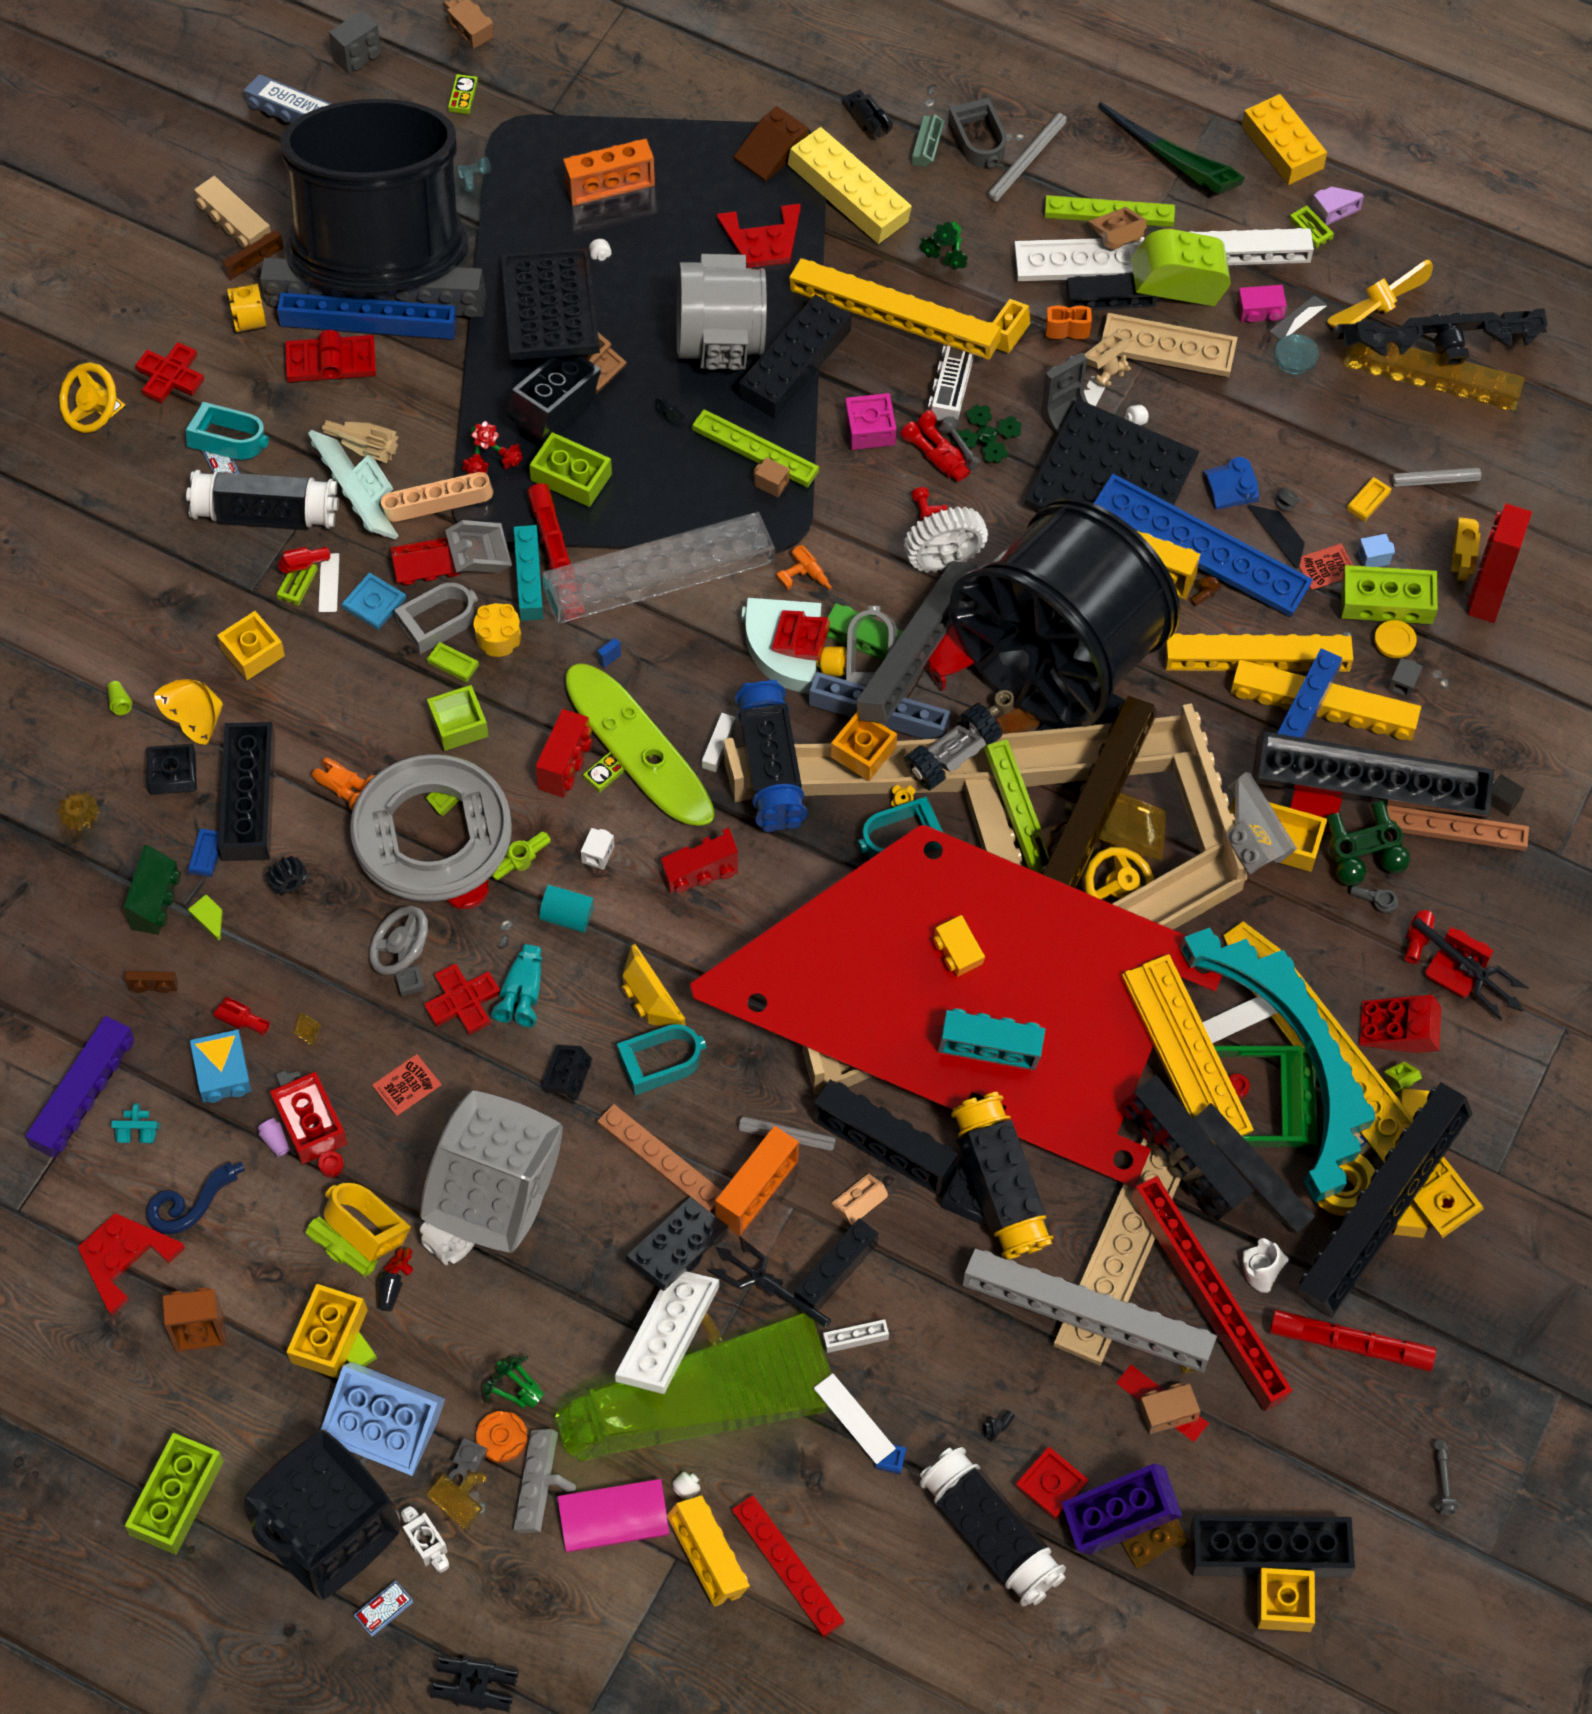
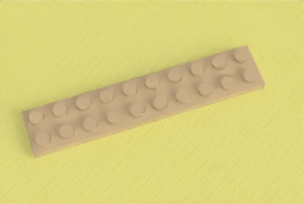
M1144 1138L1141 1145L1150 1148L1151 1151L1136 1186L1158 1176L1173 1199L1181 1179L1173 1173L1172 1167L1166 1159H1162L1157 1154L1155 1146L1150 1140ZM1123 1184L1080 1282V1285L1086 1286L1092 1291L1108 1294L1114 1299L1125 1303L1129 1302L1156 1239L1131 1199L1135 1188L1127 1184ZM1063 1322L1054 1342V1347L1101 1366L1112 1340Z

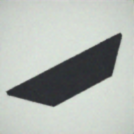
M1248 505V508L1294 566L1299 568L1305 542L1282 513L1277 510Z

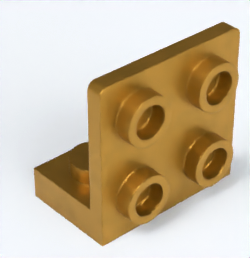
M1177 1519L1122 1541L1123 1546L1138 1569H1141L1170 1548H1182L1190 1543Z

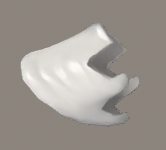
M1265 1238L1258 1240L1257 1247L1244 1250L1242 1258L1243 1270L1248 1283L1260 1293L1271 1291L1277 1275L1289 1261L1288 1257L1283 1254L1276 1243H1272Z

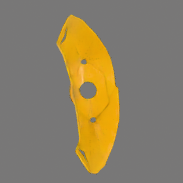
M176 680L160 687L154 693V697L162 714L168 719L180 723L182 731L195 743L206 745L213 734L223 706L219 697L204 682L201 683L197 680ZM161 696L168 698L166 704H164V699ZM176 709L177 714H174L173 711L169 710ZM189 725L196 726L195 732L192 731ZM207 734V738H208V739H205V737H204V738H201V736H204V735Z

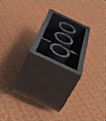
M581 355L549 358L512 389L507 419L545 443L552 432L559 435L588 408L596 392L601 368Z

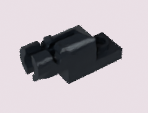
M861 89L842 97V104L863 132L869 130L876 137L880 138V128L886 135L891 131L893 122L870 93L864 95Z

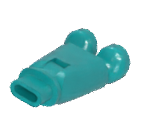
M524 944L522 952L517 954V958L512 964L500 992V997L503 1000L495 1005L491 1012L492 1018L501 1023L510 1022L514 1014V1003L518 1004L515 1012L516 1023L528 1028L536 1025L537 1016L531 1006L537 1004L540 990L542 957L540 956L542 949L540 947Z

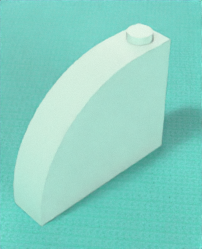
M748 598L747 607L743 606L742 620H746V643L755 665L770 680H777L784 688L801 693H809L816 675V661L786 656L772 651L771 648L782 610L804 611L808 617H821V603Z

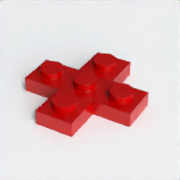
M179 342L176 343L166 358L147 349L135 365L137 371L151 377L142 389L143 395L160 403H163L173 388L193 396L204 381L203 374L189 368L198 356L197 351Z
M456 963L434 974L444 994L425 1003L424 1007L436 1027L458 1016L467 1033L471 1035L491 1024L481 1004L500 995V989L489 971L468 982Z

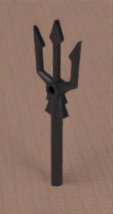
M1419 917L1412 923L1415 928L1460 964L1457 970L1467 973L1466 976L1473 978L1475 981L1474 995L1500 1021H1502L1497 1004H1491L1480 993L1483 982L1506 1000L1508 1007L1524 1011L1516 997H1510L1488 977L1498 972L1511 982V987L1528 989V986L1498 965L1488 969L1482 968L1479 961L1476 963L1471 954L1465 957Z
M741 1236L740 1239L744 1252L749 1251L761 1260L758 1269L753 1270L732 1255L731 1250L716 1247L723 1261L732 1262L751 1275V1277L739 1282L728 1276L726 1270H707L708 1272L739 1289L755 1284L760 1287L761 1291L765 1290L769 1298L776 1294L823 1327L827 1328L830 1325V1318L782 1287L783 1279L774 1278L773 1274L765 1273L768 1258Z

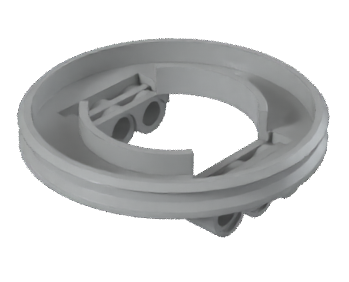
M426 754L398 761L380 771L368 782L355 802L351 816L350 832L356 858L363 871L372 881L396 896L427 902L448 900L476 889L489 879L499 868L507 854L512 835L510 808L503 790L485 770L458 757ZM428 792H440L452 795L463 802L470 840L458 853L439 861L424 862L403 855L399 852L392 817L393 813L404 801L413 796Z

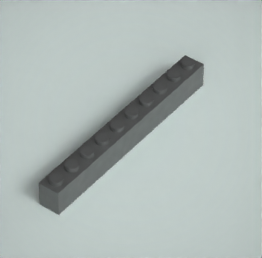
M951 561L946 570L943 571L938 582L925 598L919 610L916 611L891 651L886 655L885 660L876 670L870 682L867 683L866 688L857 698L856 709L862 721L887 723L953 624L950 614V595L952 589L964 574L977 569L976 563Z

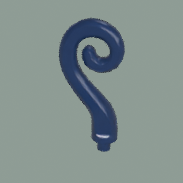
M228 1162L215 1169L206 1179L192 1209L185 1216L177 1220H163L159 1215V1208L167 1201L173 1202L174 1206L169 1210V1215L172 1218H176L184 1212V1198L173 1190L157 1193L147 1205L146 1218L148 1224L162 1234H177L188 1230L203 1217L217 1192L226 1185L238 1180L237 1175L246 1171L242 1162L233 1166L231 1162Z

